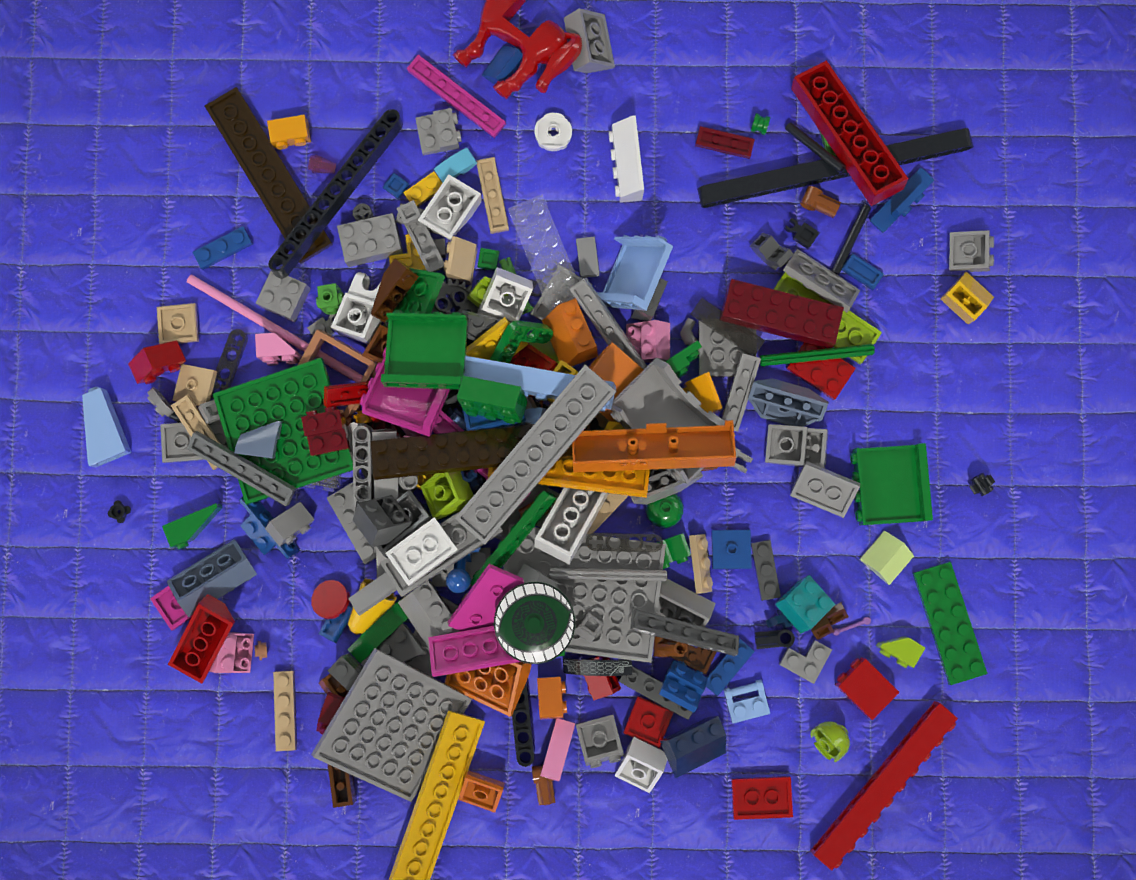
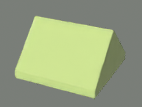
M883 531L859 560L890 585L914 555L904 542Z

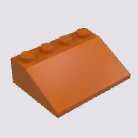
M613 342L588 366L603 380L614 382L617 391L614 394V399L644 370ZM610 409L600 411L609 421L617 422L612 418V411Z
M516 662L446 675L445 684L458 690L465 696L511 717L529 677L532 664Z

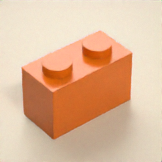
M561 677L537 678L540 720L564 718L563 713H567V703L562 701V693H566L565 681H561Z

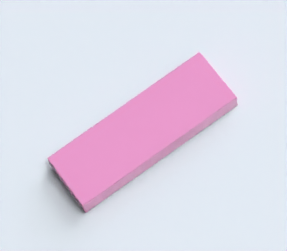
M559 718L556 719L540 776L560 781L575 723Z

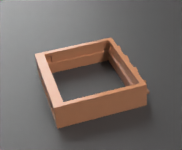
M318 329L298 363L300 365L315 360L324 341L369 366L360 382L370 381L371 378H374L378 364L363 357L362 352L327 332ZM360 403L347 405L344 411L346 427L353 422L352 416L361 408L362 405Z

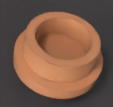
M258 641V645H254L255 657H259V661L262 658H267L266 642L261 643V641Z

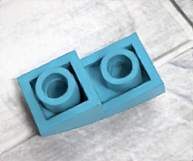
M465 148L443 161L434 170L443 183L448 175L454 178L459 174L464 175L477 164V161L469 148Z

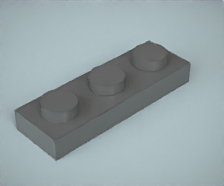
M771 540L751 543L761 601L780 598L781 594Z

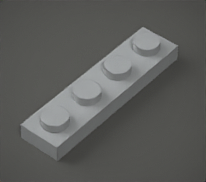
M741 353L721 417L724 421L733 420L734 431L736 432L739 430L748 402V396L761 358Z

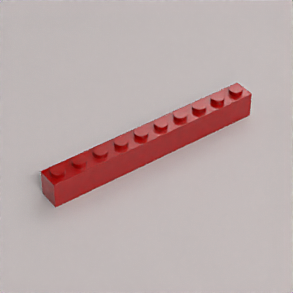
M934 701L810 850L811 853L831 871L834 868H838L842 864V858L846 853L853 851L856 841L867 834L870 824L872 822L875 823L880 818V812L892 804L894 795L897 792H901L905 788V782L909 777H913L918 772V766L922 762H926L930 758V752L933 748L938 747L943 742V736L947 731L950 732L954 729L958 718L941 703Z

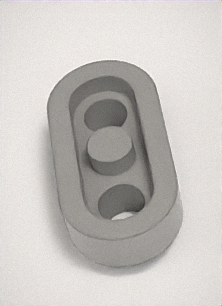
M152 387L147 392L149 395L147 399L154 406H157L155 410L162 417L164 415L169 417L174 412L171 405L156 388Z

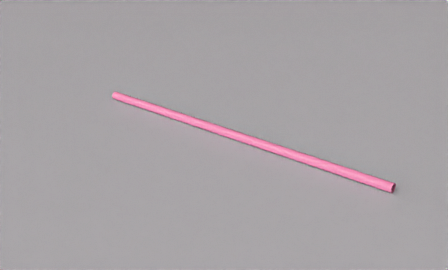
M191 274L188 277L187 283L268 331L276 333L285 341L305 352L309 345L306 341ZM319 350L316 359L323 358L326 365L356 383L362 380L363 375Z

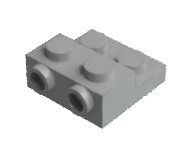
M451 108L433 111L431 115L415 118L423 156L460 149L458 142H462L460 130L456 131L455 124H458L457 114L452 113Z
M990 231L950 232L949 270L990 271V266H994V255H990V248H994V236H990Z
M614 715L576 724L586 766L590 765L591 768H597L604 761L609 760L610 763H615L624 756Z

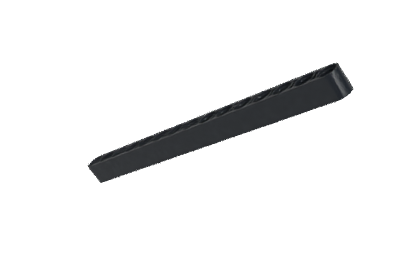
M969 128L886 145L899 165L959 153L974 147ZM821 159L707 184L699 187L697 190L701 207L708 208L850 177L846 169L842 173L837 172Z

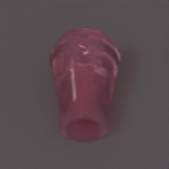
M311 155L308 170L312 171V173L335 174L337 163L318 155Z

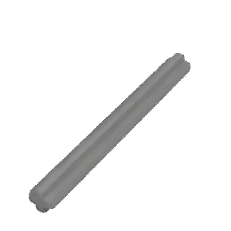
M550 568L549 578L667 581V571Z

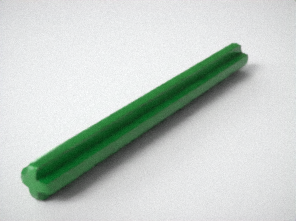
M874 344L761 355L760 365L769 366L867 356L875 353Z

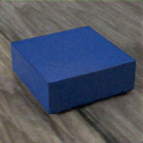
M393 173L383 186V189L399 200L403 192L409 187V183Z

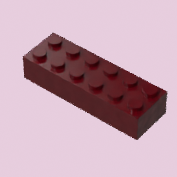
M731 279L727 286L719 321L825 348H832L836 344L844 307Z

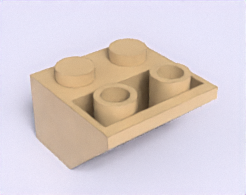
M452 236L451 242L448 241L447 244L449 258L444 262V272L448 279H451L452 282L458 279L459 283L465 281L466 285H472L478 250L477 245Z

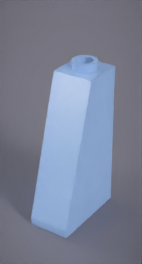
M99 387L89 389L88 393L82 395L87 459L89 466L96 468L132 452L107 390Z

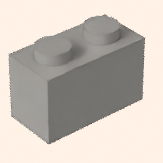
M299 502L271 520L265 529L280 547L284 543L287 545L292 543L299 533L303 535L312 528L310 525L314 518L302 503Z

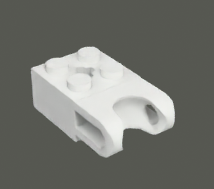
M497 267L477 313L499 319L506 317L511 322L519 321L532 293L533 281Z
M358 272L354 276L348 293H345L331 328L341 336L369 344L382 323L381 320L371 315L380 284L373 291H368L370 278L367 274Z

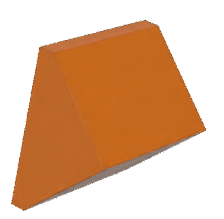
M468 770L458 800L495 813L505 783Z

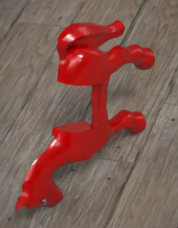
M486 0L481 10L480 25L475 40L465 49L457 50L453 54V57L467 68L473 59L480 58L483 55L485 44L491 35H495L521 50L523 57L517 71L509 78L497 81L493 86V89L506 100L512 92L519 91L522 85L536 74L538 64H546V67L536 83V89L541 93H546L550 82L557 75L568 69L580 55L582 49V38L580 35L565 32L552 20L542 23L530 37L511 24L509 21L526 0Z

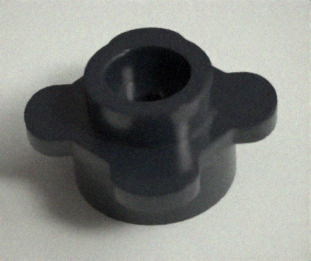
M117 500L108 511V516L116 519L118 523H123L127 514L131 512V508L124 506L121 501Z

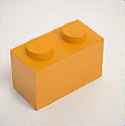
M305 115L267 121L270 143L274 148L286 149L292 145L305 146L306 143L311 142L309 124Z

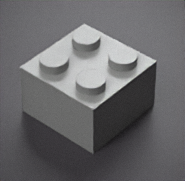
M270 271L256 304L267 311L296 322L311 288L306 283L290 276L283 279L278 278Z

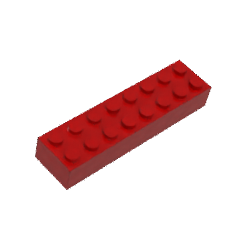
M827 60L795 76L791 88L838 159L846 165L845 169L870 206L904 190L908 177Z

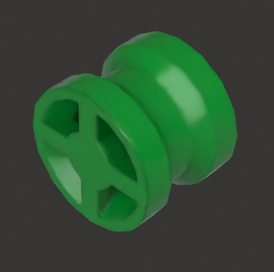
M756 113L751 132L759 131L762 135H765L770 117H762Z

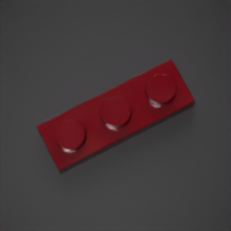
M700 126L695 146L750 159L755 139Z

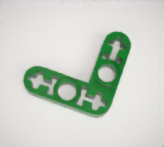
M512 321L505 329L490 360L510 363L521 341L544 344L551 340L553 331L548 325L542 323Z

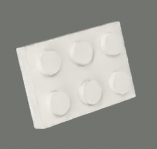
M434 517L385 554L407 585L411 586L459 550Z

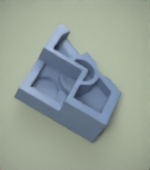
M276 421L241 434L234 453L275 458L277 439H280L282 422Z

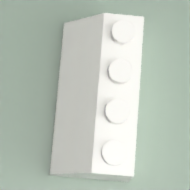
M635 115L612 124V131H608L609 142H613L614 148L611 149V160H615L616 167H613V178L617 179L618 183L615 186V196L619 197L620 203L641 201L644 193Z

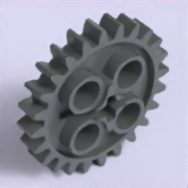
M447 279L446 283L443 281L432 312L451 314L450 309L454 307V312L465 310L477 313L479 308L467 298L471 292L472 285L465 287V281L459 285L458 279H455L453 283L451 279ZM455 293L460 295V302L455 300ZM438 300L444 303L443 309L438 307Z

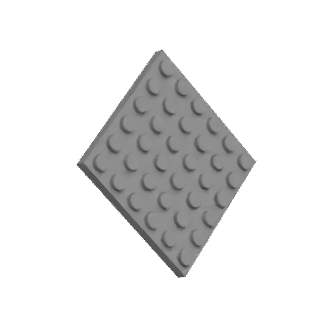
M374 648L311 755L322 762L412 802L425 778L448 710L464 714L472 699L458 690Z

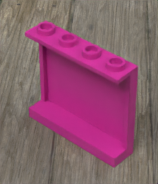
M385 347L382 363L378 362L375 370L376 375L368 383L369 390L367 394L364 393L360 400L362 413L430 437L450 389L384 387L381 383V374H384Z

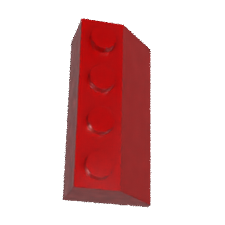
M209 594L198 603L168 663L169 666L201 684L206 679L235 623L225 603Z

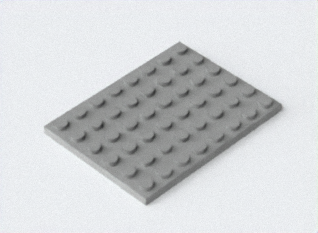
M509 524L508 534L510 533V529L513 526L512 524ZM534 527L504 564L503 569L517 575L525 563L548 577L550 568L663 570L666 544L586 534L569 565L534 547L535 538L541 529ZM553 579L558 582L556 588L568 598L575 615V630L588 612L604 623L591 643L574 631L573 638L565 652L652 662L655 636L630 630L631 614L634 609L653 614L658 613L661 581Z

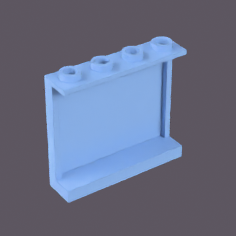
M627 235L615 237L614 240L621 243L622 247L603 293L597 292L606 307L647 311L673 246L667 243L666 238L658 235L656 237L645 235V237L634 235V237Z

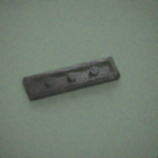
M703 298L700 299L690 314L749 355L755 356L765 342L764 339L744 326L721 321V310Z

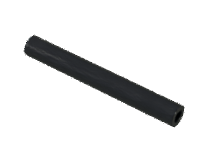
M792 122L787 124L786 131L837 172L842 173L845 170L846 165Z
M862 205L831 269L837 275L840 274L871 210V207L868 205Z

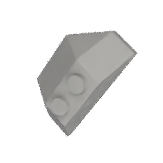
M651 469L647 498L630 497L634 504L647 505L681 492L701 479L703 474L700 471L687 485L681 480L679 482L676 481L666 469Z

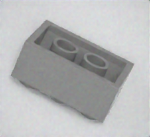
M579 8L564 17L566 32L576 33L582 38L581 53L572 63L574 71L592 73L615 68L605 15Z
M667 579V581H661L657 615L705 627L711 618L716 603Z
M431 580L426 581L398 602L428 648V637L459 632V630L448 626V620L453 613Z

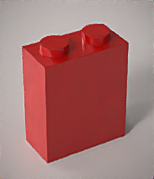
M856 658L850 664L851 668L846 673L843 672L837 677L836 680L838 682L835 686L868 719L873 720L900 692L866 658Z

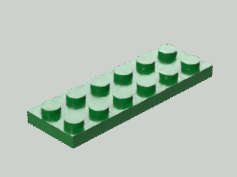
M951 562L912 573L948 685H954L988 674Z

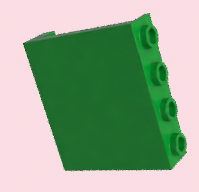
M399 310L387 313L386 316L389 322L384 374H381V383L384 387L459 389L465 374L468 331L466 315L460 312H453L451 314H444L442 312L424 314L421 311L404 313Z
M926 443L853 449V453L850 454L851 464H854L852 480L860 483V488L854 497L858 510L855 511V518L859 522V526L933 520Z

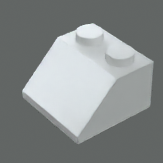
M633 737L618 766L615 777L650 793L664 772L668 759L665 752Z

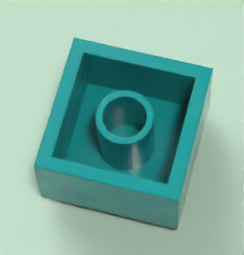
M808 575L800 579L775 605L802 634L812 629L831 610L835 603L814 579Z

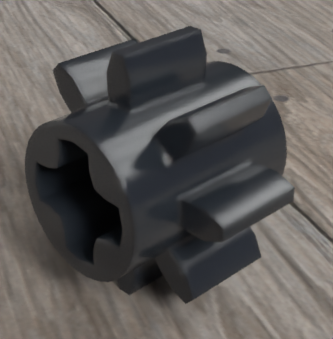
M980 473L971 479L973 485L970 486V489L974 495L980 493L981 496H984L994 490L992 485L995 483V480L991 474L985 476L984 473Z

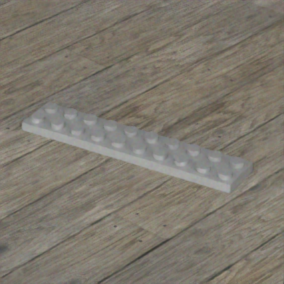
M584 365L455 519L484 545L487 544L617 391L587 365Z

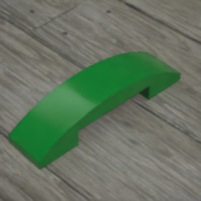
M398 602L347 649L360 664L373 652L374 648H377L402 623L409 619Z

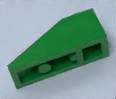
M213 504L163 525L162 528L170 548L180 550L188 547V543L195 540L222 509V505Z

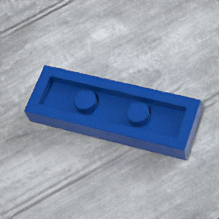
M242 226L192 253L200 268L204 270L253 245L246 229Z
M739 639L738 655L725 654L707 676L706 687L718 696L755 651Z

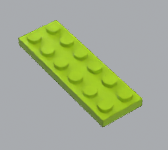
M784 272L774 287V290L834 305L827 299L821 298L812 289L806 288L797 279L788 276L786 272ZM843 311L836 344L833 347L875 344L882 332L851 311L847 313ZM867 356L849 358L858 364H862Z

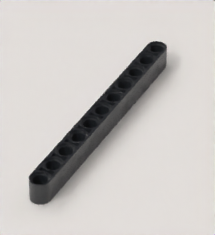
M389 109L384 112L270 258L268 265L276 277L283 279L291 273L401 131L403 124L397 110ZM306 235L305 238L299 239L301 236ZM294 250L292 254H288L289 251ZM283 265L280 269H276L277 266Z

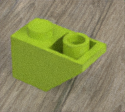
M909 637L895 638L876 644V647L880 649L879 653L888 658L890 656L896 658V663L904 668H907V666L914 668L925 650V647Z

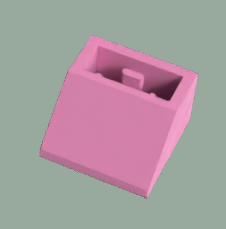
M652 320L626 324V336L645 363H651L656 357L664 362L670 359V323Z
M276 333L255 334L256 357L262 362L267 363V365H279L278 362L285 361L286 364H297V361L301 360L302 355Z
M229 632L209 672L250 673L254 634Z

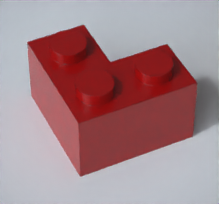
M176 340L143 348L128 365L137 384L144 382L145 384L155 382L156 378L166 371L173 373L180 370V366L186 362V359Z

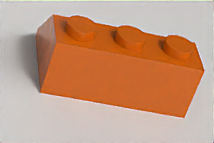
M576 298L557 305L542 320L543 324L548 325L553 331V337L550 341L559 362L563 360L572 367L598 357L596 343Z

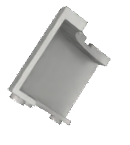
M657 357L613 400L611 408L612 418L620 422L625 429L646 428L648 423H667L666 428L719 426L725 423L723 419L712 411L708 413L700 407L701 402L690 391L686 393L680 387L681 381L671 366ZM704 467L666 470L670 472L676 481L679 482L681 480L688 485Z

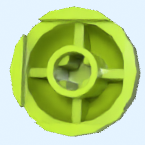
M826 721L811 730V738L814 736L817 741L814 743L815 747L826 759L830 760L833 758L835 759L834 762H837L848 752L850 739L848 731L843 725Z

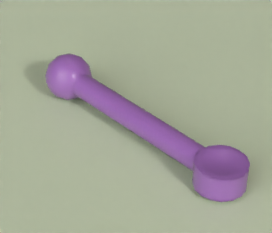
M864 617L862 621L840 629L834 628L835 632H833V635L838 636L840 632L862 624L869 625L871 619Z

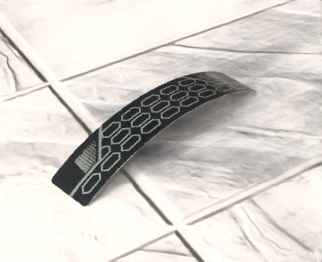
M563 658V672L585 676L632 675V660H580Z

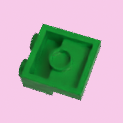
M697 340L665 362L671 366L677 377L681 378L688 371L687 368L690 362L695 360L700 354L699 351L702 346Z

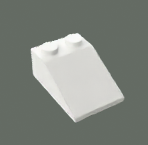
M448 175L418 221L451 241L452 236H455L480 205L481 193L453 176Z

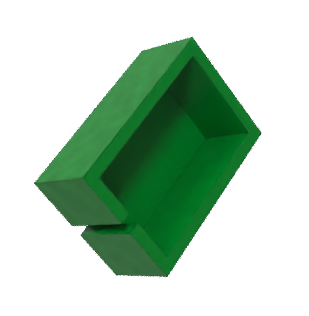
M463 376L457 395L460 405L469 416L476 417L481 415L489 420H496L497 418L509 424H515V422L522 423L527 399L521 386Z

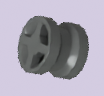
M360 203L353 209V216L356 221L374 217L371 208L367 204Z

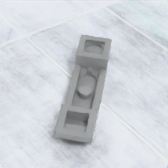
M414 200L398 207L399 215L426 270L436 272L444 268V261L427 227L418 221L421 214Z

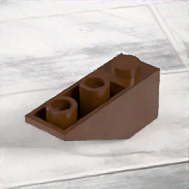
M396 258L383 274L371 311L372 316L384 323L388 319L386 314L392 313L419 277L407 265Z

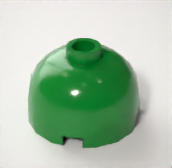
M677 494L670 495L645 506L648 520L659 528H669L676 525L681 520L684 511L682 500Z

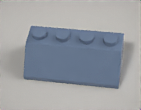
M234 539L167 580V583L178 604L186 615L190 617L193 615L198 603L207 594L219 599L242 583L250 580L257 573Z

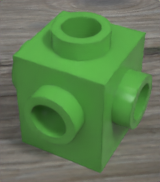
M336 283L317 286V307L325 314H337L344 297L341 288Z

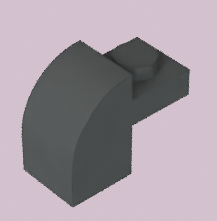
M762 233L750 245L755 254L774 270L786 265L793 256L789 248L780 246L773 236Z

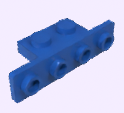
M920 168L907 181L904 190L894 194L870 219V222L884 233L900 215L905 217L912 209L910 205L913 202L917 204L925 196L923 192L934 179L924 169Z
M241 497L239 499L240 503L250 514L240 526L263 555L268 554L275 546L287 559L300 551L294 542L278 546L265 529L274 518L260 501L245 505L244 498Z

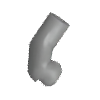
M687 318L680 332L681 338L687 346L697 341L691 331L695 321Z

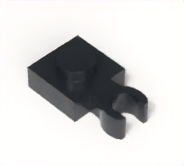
M791 218L789 222L794 227L789 228L786 225L784 229L789 233L796 234L793 240L809 249L820 232L805 222L800 226L795 219Z

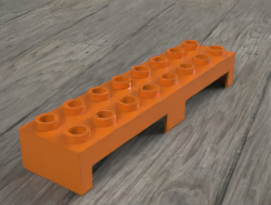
M725 420L724 425L666 428L667 423H648L646 428L583 431L572 443L573 472L735 466L736 449L733 420Z

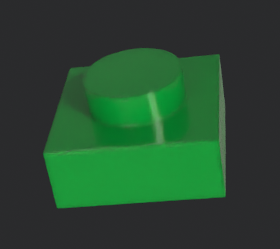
M481 248L477 267L495 271L500 251Z

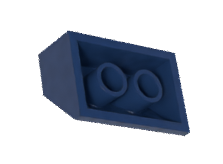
M719 716L707 717L660 740L675 778L726 753V733Z

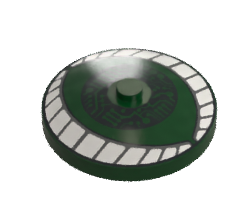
M543 582L523 583L508 591L499 602L494 616L495 635L503 650L514 659L529 664L545 663L561 655L570 644L575 631L574 610L568 598L556 587Z

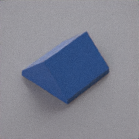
M503 45L482 76L494 85L497 81L509 78L519 68L523 54L518 48Z

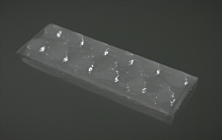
M543 194L508 208L548 310L550 311L559 304L575 299L569 288L578 283V279Z

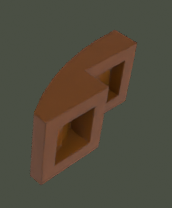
M840 602L833 606L811 629L817 640L835 632L831 625L849 617L842 603Z

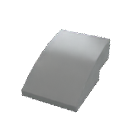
M769 424L765 463L803 467L805 462L808 461L825 468L828 430Z

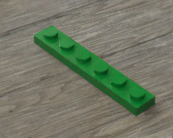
M543 490L542 493L536 496L535 502L523 512L522 518L511 527L507 537L499 542L498 548L487 557L482 568L475 572L471 580L472 586L489 564L498 568L504 566L557 500L553 494Z

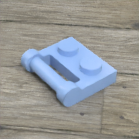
M761 679L756 680L755 683L737 688L723 689L732 723L770 714ZM756 690L758 692V696L735 702L732 700L733 696Z

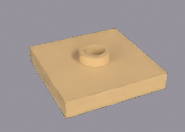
M195 303L157 307L159 344L176 340L178 344L199 342L197 306Z
M182 364L172 401L177 402L184 396L189 395L198 407L200 404L209 402L217 371Z

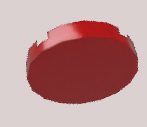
M324 581L314 590L311 597V605L314 612L320 617L334 619L347 609L350 602L348 599L350 594L339 581Z

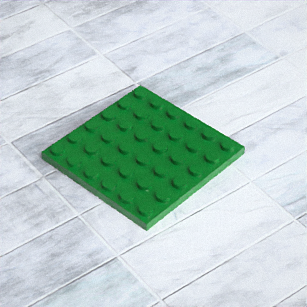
M318 358L213 393L228 447L233 452H235V447L241 434L276 421L282 422L280 439H277L275 458L238 455L289 483L296 489L353 471L351 449L310 456L308 439L304 435L301 417L306 416V412L318 410V413H323L326 408L324 406V386H331L323 358ZM238 479L245 505L270 498Z

